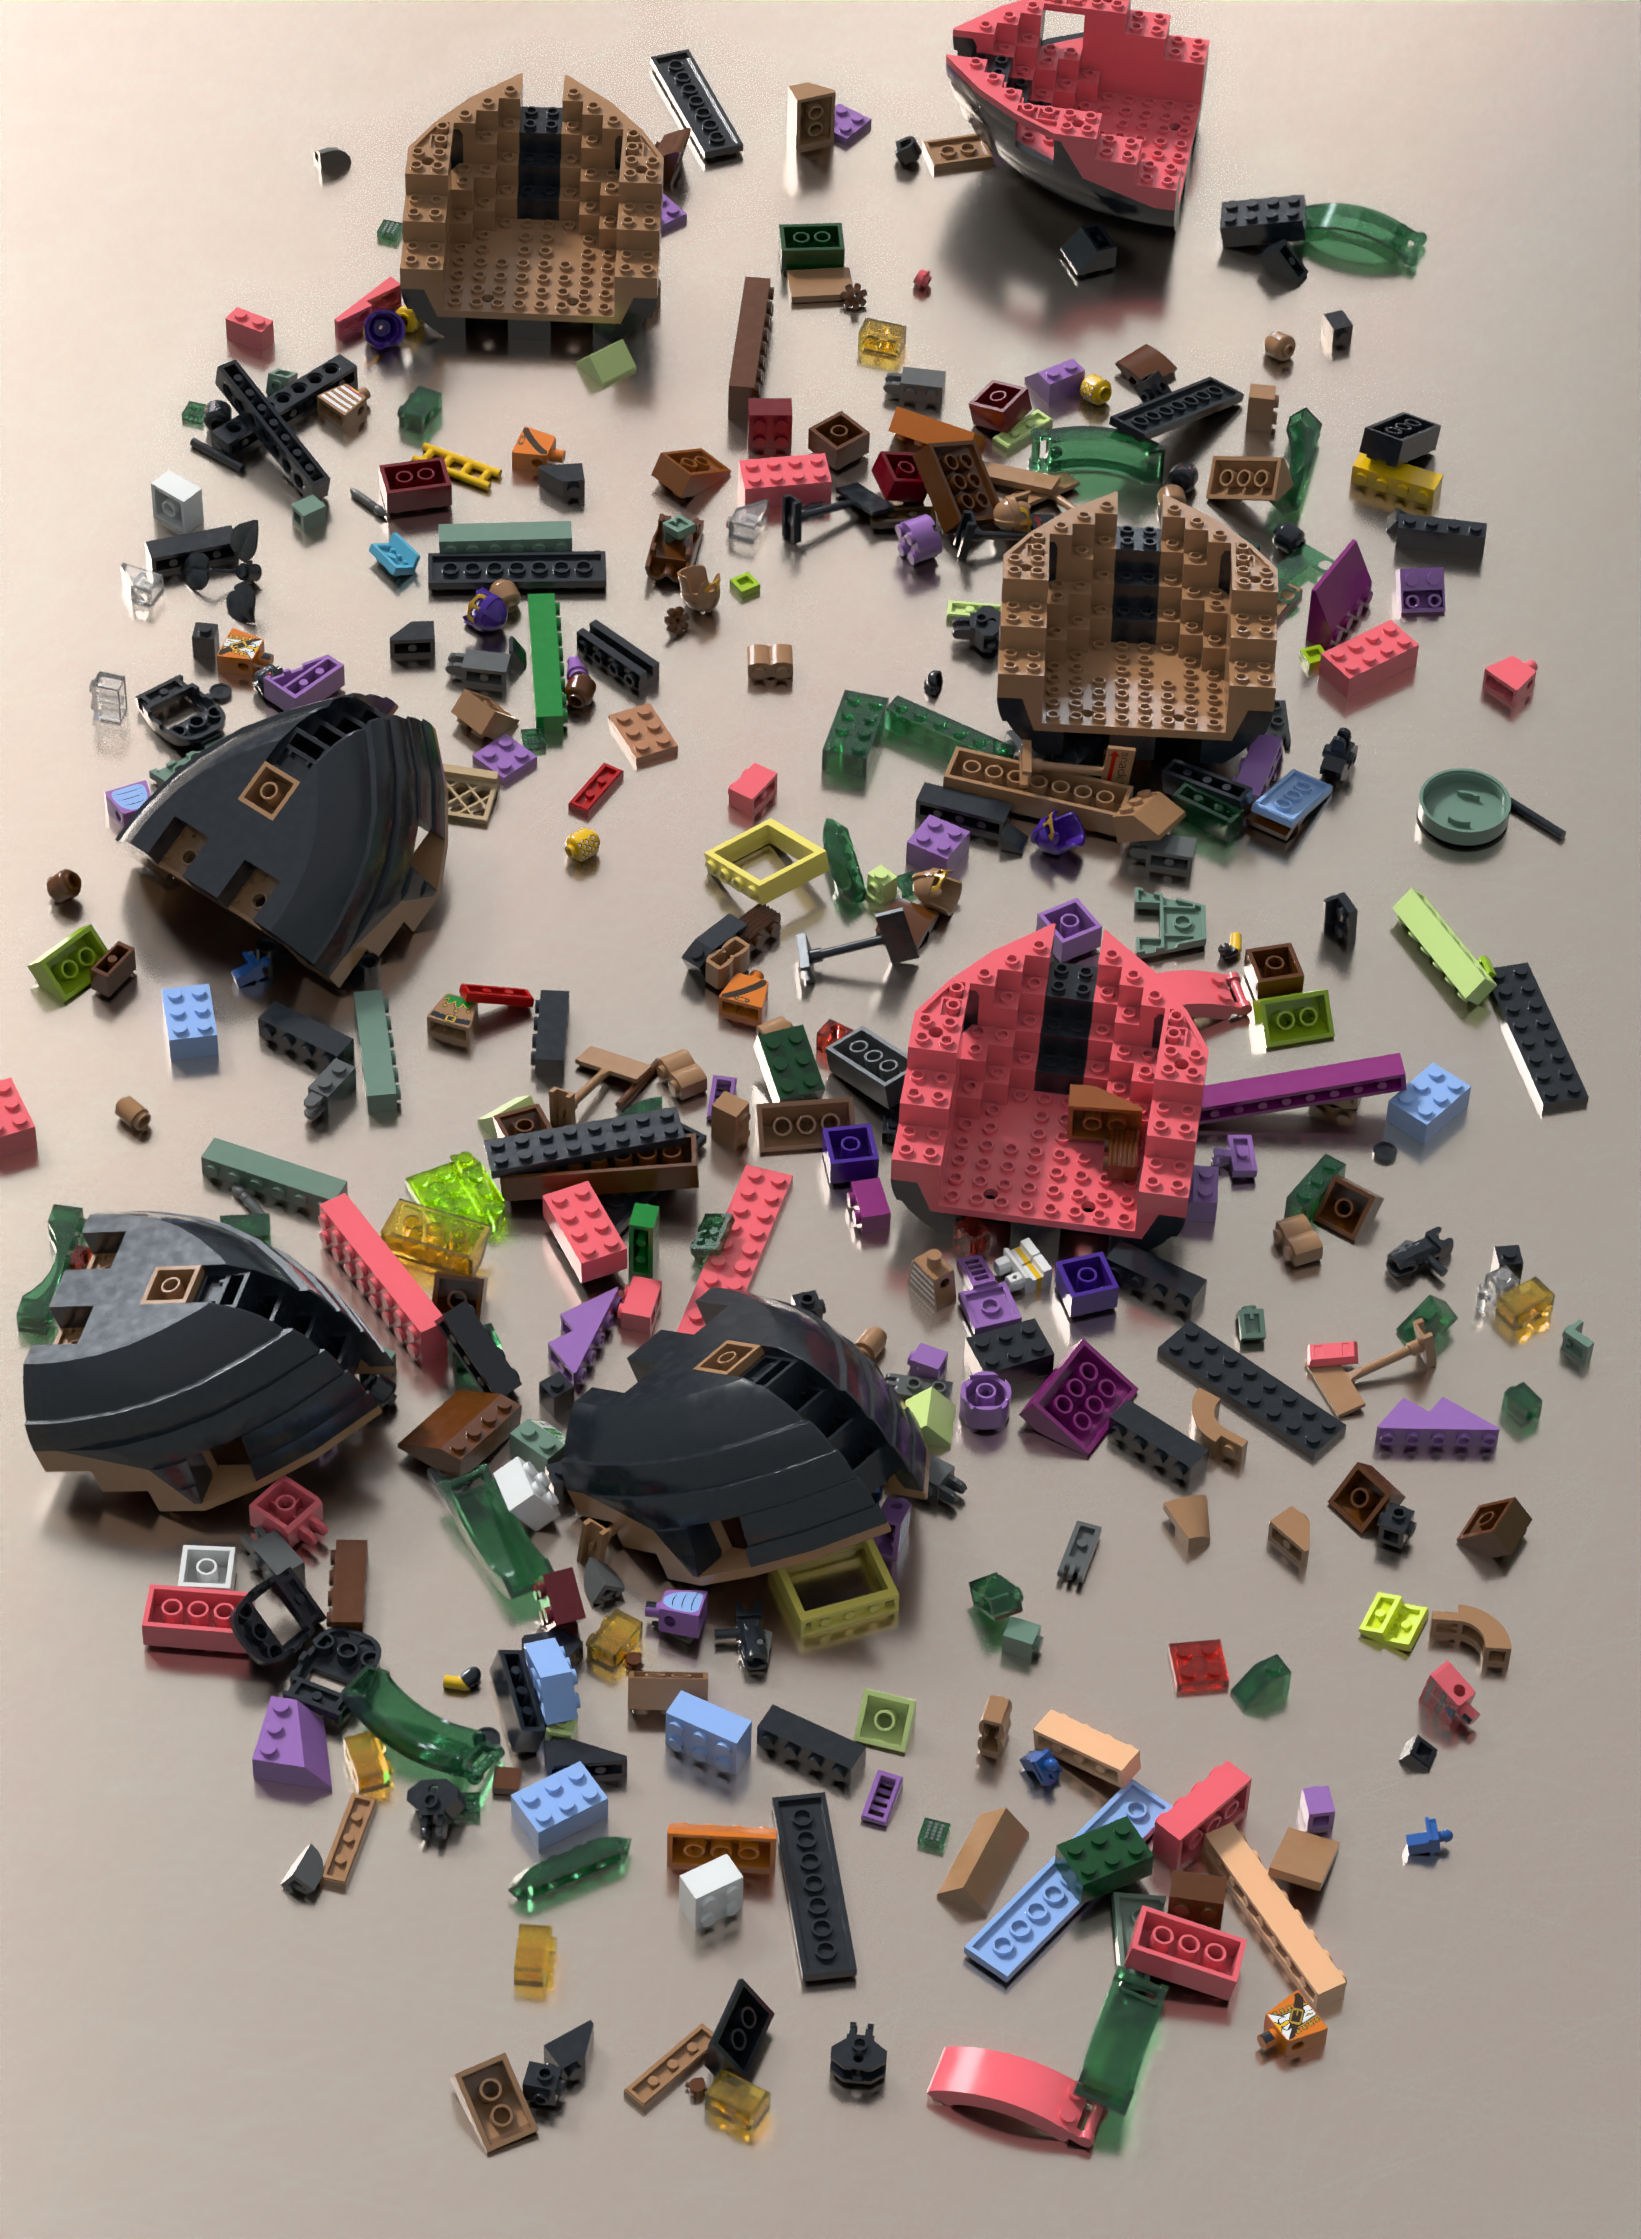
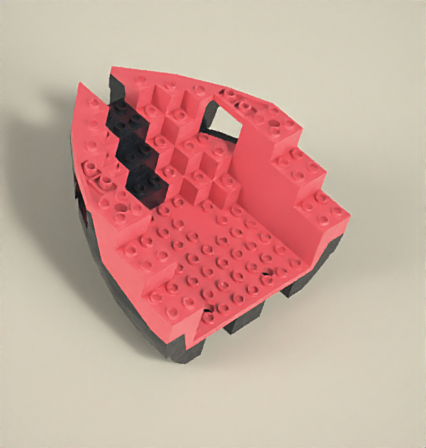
M1020 0L1000 6L953 28L954 50H957V55L946 54V73L950 78L954 96L960 103L965 119L972 125L977 136L987 146L1035 184L1082 208L1109 218L1140 226L1171 231L1177 230L1182 193H1185L1190 171L1192 145L1196 143L1199 129L1210 40L1169 35L1171 15L1130 10L1131 0ZM1046 10L1085 15L1084 32L1043 40Z
M1053 923L991 951L948 980L915 1011L908 1044L907 1069L900 1099L899 1124L891 1160V1187L896 1200L902 1201L916 1217L936 1232L961 1235L964 1217L970 1216L1011 1222L1010 1242L1020 1243V1241L1030 1238L1034 1245L1059 1248L1062 1229L1109 1235L1108 1255L1120 1240L1148 1252L1166 1242L1170 1237H1177L1185 1224L1195 1163L1209 1049L1188 1011L1158 974L1107 930L1103 932L1098 967L1053 962L1056 924ZM1070 1084L1096 1086L1143 1107L1137 1181L1107 1179V1171L1103 1170V1157L1109 1156V1152H1104V1141L1067 1139Z

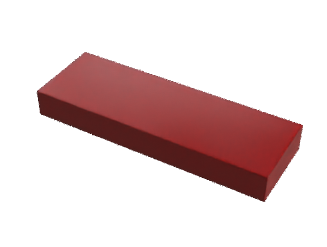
M603 763L568 803V809L589 817L624 777V771Z
M461 984L459 989L465 1002L533 1007L534 998L528 989Z

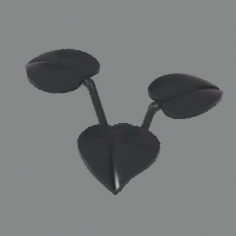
M258 520L238 524L231 532V548L234 552L238 553V559L244 562L238 565L236 570L208 568L209 558L203 553L191 554L183 564V577L187 585L193 590H202L207 586L209 582L208 573L236 574L242 582L234 586L235 591L228 593L226 606L233 618L245 623L256 622L254 614L256 604L255 593L248 584H252V581H258L262 576L260 565L253 564V561L250 560L257 550Z

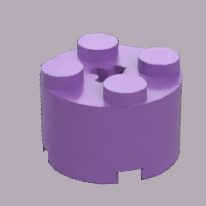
M927 514L895 525V531L900 542L897 545L898 552L902 557L906 556L912 565L935 558L942 552L939 531H934L932 526L935 525V522Z
M981 1371L970 1375V1379L966 1382L964 1380L960 1391L959 1412L968 1428L989 1430L1005 1426L1010 1415L1011 1386L1006 1379L1003 1381L994 1372Z

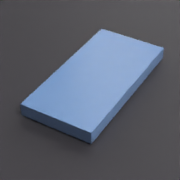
M1292 769L1252 804L1251 811L1289 828H1293L1332 793L1333 786Z

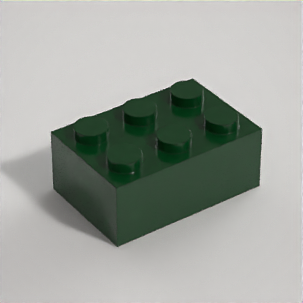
M842 223L779 224L778 245L781 271L844 267L845 246Z
M803 1024L757 1036L754 1049L773 1103L822 1099L825 1086Z
M1125 1816L1056 1845L1054 1865L1079 1903L1083 1904L1152 1875L1154 1855L1128 1816Z

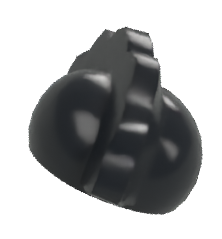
M941 670L931 671L924 681V689L930 695H937L938 691L942 688L943 677Z

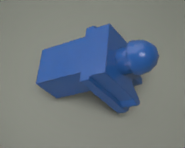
M252 950L247 953L246 951L242 952L246 964L231 971L238 988L254 980L258 982L264 978L262 969L270 966L271 959L269 957H261L260 960H257Z
M1048 1749L1029 1751L1020 1759L1025 1771H1034L1041 1786L1054 1784L1060 1772L1063 1771L1051 1750Z
M1424 1817L1427 1832L1406 1835L1409 1855L1427 1852H1430V1854L1441 1852L1440 1842L1445 1841L1446 1843L1451 1841L1453 1833L1448 1829L1438 1832L1436 1818L1429 1819V1817Z

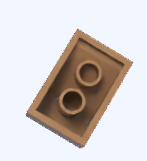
M506 2053L458 2072L450 2078L460 2104L486 2153L539 2131Z

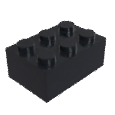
M1035 1318L965 1338L964 1358L973 1374L981 1371L994 1372L1003 1381L1006 1379L1011 1386L1049 1375L1053 1371L1055 1354Z

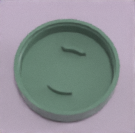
M1454 768L1438 772L1424 782L1419 793L1417 812L1421 824L1433 836L1457 845H1479L1492 841L1504 832L1509 822L1511 798L1505 786L1493 776L1474 769Z

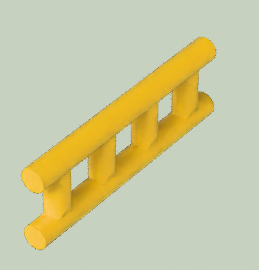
M426 442L422 446V451L426 453L422 457L413 455L411 461L430 459L434 455L444 457L449 477L487 491L491 488V482H488L491 476L500 478L502 475L501 469ZM453 462L464 465L460 471L450 468ZM472 469L483 472L479 478L469 475Z

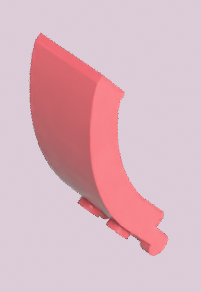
M1178 970L1157 973L1185 1007L1190 1017L1227 1020L1232 1014L1247 1015L1252 1011L1251 1003L1246 1000L1240 985L1241 979L1237 972L1221 974L1199 970ZM1229 987L1232 988L1237 1002H1234Z
M961 2046L946 2047L943 2050L926 2094L947 2106L967 2105L1003 2113L1024 2121L1062 2142L1070 2139L1087 2148L1093 2146L1095 2141L1094 2133L1103 2109L1107 2108L1110 2101L1106 2094L1096 2093L1068 2076L1032 2060L996 2050ZM1087 2102L1092 2105V2109L1084 2130H1080L1077 2128V2125Z

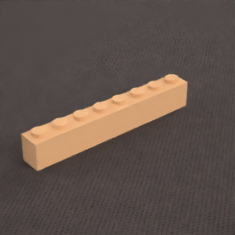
M1231 1822L1204 1834L1203 1852L1220 1876L1227 1878V1886L1315 2010L1344 1998L1347 1985L1344 1973L1335 1967L1330 1953L1327 1950H1323L1320 1946L1315 1932L1311 1929L1309 1930L1305 1925L1299 1910H1295L1292 1907L1286 1892L1283 1889L1280 1890L1275 1883L1274 1877L1268 1875L1269 1870H1266L1262 1865L1258 1853L1247 1844L1244 1833L1241 1830L1238 1831Z

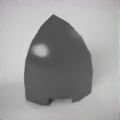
M325 147L313 153V159L320 170L351 163L350 156L343 149L337 147Z
M592 1557L589 1558L584 1572V1587L591 1603L603 1604V1599L609 1598L612 1595L618 1597L626 1589L620 1577L604 1562Z
M312 1844L294 1862L280 1884L281 1886L290 1891H293L294 1888L305 1890L304 1893H310L315 1890L322 1878L324 1867L319 1851Z

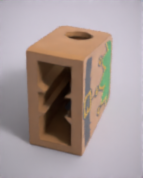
M451 993L445 994L427 1015V1033L470 1045L478 1021V1003L465 1002L461 994L460 996Z

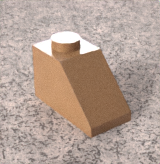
M1290 1506L1270 1520L1268 1538L1304 1568L1308 1563L1310 1521L1304 1513Z

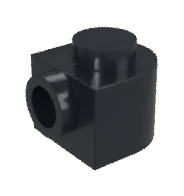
M907 136L895 142L897 150L894 152L899 162L903 161L904 165L920 158L922 150L915 137Z

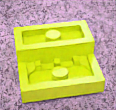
M1378 1592L1359 1628V1632L1379 1643L1411 1652L1429 1616V1611L1427 1607L1404 1604L1402 1596Z

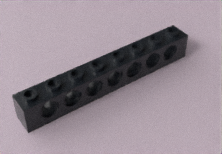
M338 354L267 397V399L289 425L317 408V396L343 384L353 386L358 383L357 365L341 354ZM240 415L211 431L212 447L231 458H235L261 442Z
M235 359L218 366L215 385L303 496L306 498L314 494L318 499L328 496L331 478Z

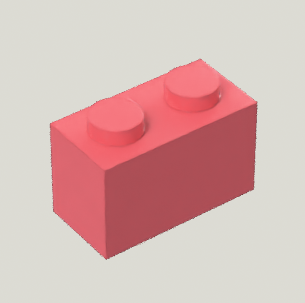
M236 307L225 318L226 337L229 340L260 352H264L274 341L273 320Z
M754 762L749 769L743 771L741 777L736 782L731 783L729 786V806L752 816L777 790L778 773Z
M633 1276L630 1285L625 1286L623 1295L625 1302L619 1304L617 1317L621 1318V1329L650 1334L662 1299V1281Z

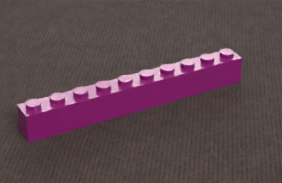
M1388 1054L1205 1085L1200 1125L1407 1090L1406 1074L1401 1054Z

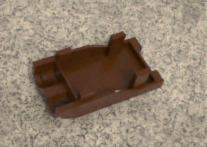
M660 513L658 527L652 538L645 570L651 579L660 580L667 576L672 581L679 583L677 572L685 567L694 565L704 529V520H699V518L693 519V523L696 524V532L684 539H676L668 543L664 538L662 523L671 519L672 516Z

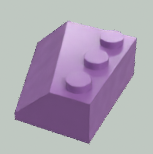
M271 1696L252 1758L253 1778L332 1791L324 1720L298 1700Z

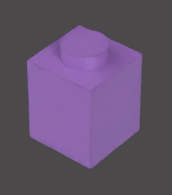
M920 1343L916 1351H911L908 1357L907 1365H910V1376L941 1380L947 1369L948 1352Z
M1329 1786L1303 1788L1300 1807L1306 1829L1333 1828L1335 1808Z

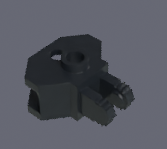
M983 605L975 613H970V617H956L953 619L952 635L954 638L969 640V644H974L982 652H993L999 647L1000 612L993 606Z
M1346 727L1339 728L1337 736L1333 737L1330 744L1326 743L1322 752L1324 758L1319 773L1322 775H1327L1329 771L1336 773L1337 780L1340 781L1345 780L1356 761L1358 746L1351 742L1352 734Z
M448 1779L420 1780L407 1790L406 1801L418 1812V1816L421 1818L420 1834L422 1840H430L432 1825L436 1824L438 1840L446 1839L448 1824H452V1819L466 1809L467 1797Z
M850 2022V2030L846 2039L831 2046L830 2072L842 2082L872 2084L885 2077L887 2051L874 2041V2024L868 2023L865 2035H857V2022ZM853 2071L862 2072V2074L860 2076H856L853 2074Z

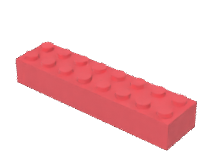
M344 1193L320 1204L318 1220L321 1225L319 1237L322 1244L331 1249L334 1259L342 1263L348 1277H353L360 1292L368 1296L371 1306L375 1310H379L387 1326L390 1325L394 1329L397 1339L405 1343L411 1357L416 1358L421 1365H424L448 1354V1341L434 1322L442 1316L441 1312L347 1194Z

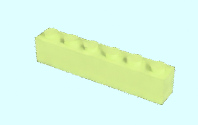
M1410 888L1393 906V910L1398 915L1396 919L1403 926L1409 928L1408 934L1415 941L1422 944L1421 950L1427 956L1434 959L1433 965L1447 975L1445 980L1459 990L1457 994L1466 1003L1471 1001L1479 1005L1497 986L1424 894Z

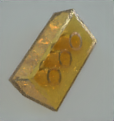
M399 1198L380 1231V1237L398 1258L445 1272L475 1275L483 1261L491 1225Z

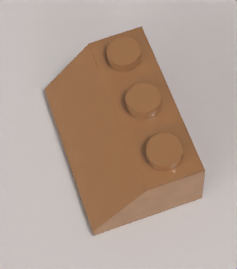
M809 82L788 86L787 137L795 150L834 142L835 90Z
M1151 790L1139 791L1134 798L1128 800V803L1119 808V811L1112 816L1117 842L1160 840L1186 816V813L1161 792H1151Z
M629 1671L628 1709H633L634 1714H649V1710H660L659 1714L666 1715L667 1710L681 1690L708 1702V1672Z

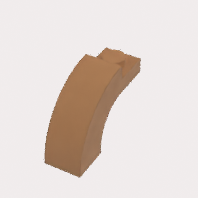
M1198 1388L1192 1400L1190 1430L1193 1439L1209 1449V1456L1214 1458L1220 1452L1226 1457L1241 1463L1246 1457L1248 1440L1225 1429L1217 1422L1216 1418L1219 1415L1221 1399Z
M1458 1604L1457 1612L1432 1611L1430 1635L1467 1639L1480 1650L1483 1664L1509 1665L1512 1650L1510 1638L1504 1627L1490 1614L1478 1608Z

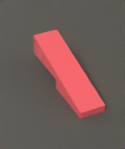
M390 276L335 318V336L341 338L363 327L366 318L372 312L386 309L401 302L400 283Z

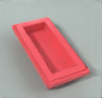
M1355 1341L1307 1346L1308 1368L1359 1364L1358 1343Z

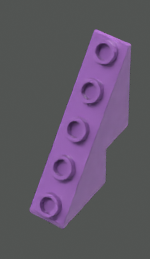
M617 1287L560 1314V1331L564 1335L548 1342L549 1361L569 1380L574 1389L577 1388L579 1382H584L587 1373L586 1368L588 1364H593L596 1355L595 1350L597 1346H602L605 1337L604 1332L606 1328H611L614 1319L613 1314L615 1311H618L619 1304L622 1303L623 1298L618 1296Z
M1403 1397L1377 1426L1375 1443L1411 1446L1491 1447L1496 1446L1498 1443L1500 1428L1445 1397H1442L1430 1411Z

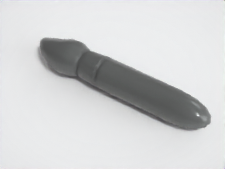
M355 488L349 490L355 499L373 510L375 514L382 517L387 516V512L381 505H378L361 491Z
M232 1184L233 1194L240 1198L245 1206L261 1222L267 1223L269 1218L265 1211L246 1193L243 1187Z

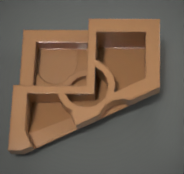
M1190 1495L1163 1503L1164 1512L1175 1526V1535L1187 1552L1210 1543L1208 1500L1206 1495Z

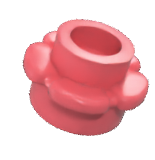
M921 269L913 281L918 286V289L922 286L926 288L932 279L930 271Z

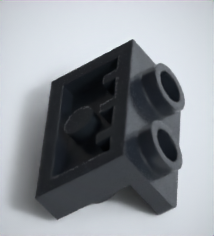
M1345 892L1324 899L1322 932L1326 934L1336 931L1337 936L1342 938L1346 945H1350L1356 942L1358 910Z

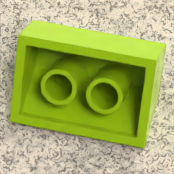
M92 924L74 931L27 967L43 989L62 1002H66L91 983L89 970L108 949Z
M1328 989L1252 1000L1255 1024L1265 1048L1335 1036Z

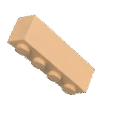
M1052 1709L1033 1729L1035 1748L1041 1751L1044 1749L1051 1750L1054 1757L1122 1789L1141 1769L1140 1751L1134 1746L1118 1741L1108 1734H1103L1087 1724H1082Z

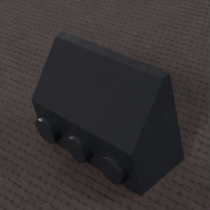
M743 1978L738 1979L708 2044L704 2066L720 2083L746 2078L775 2014Z

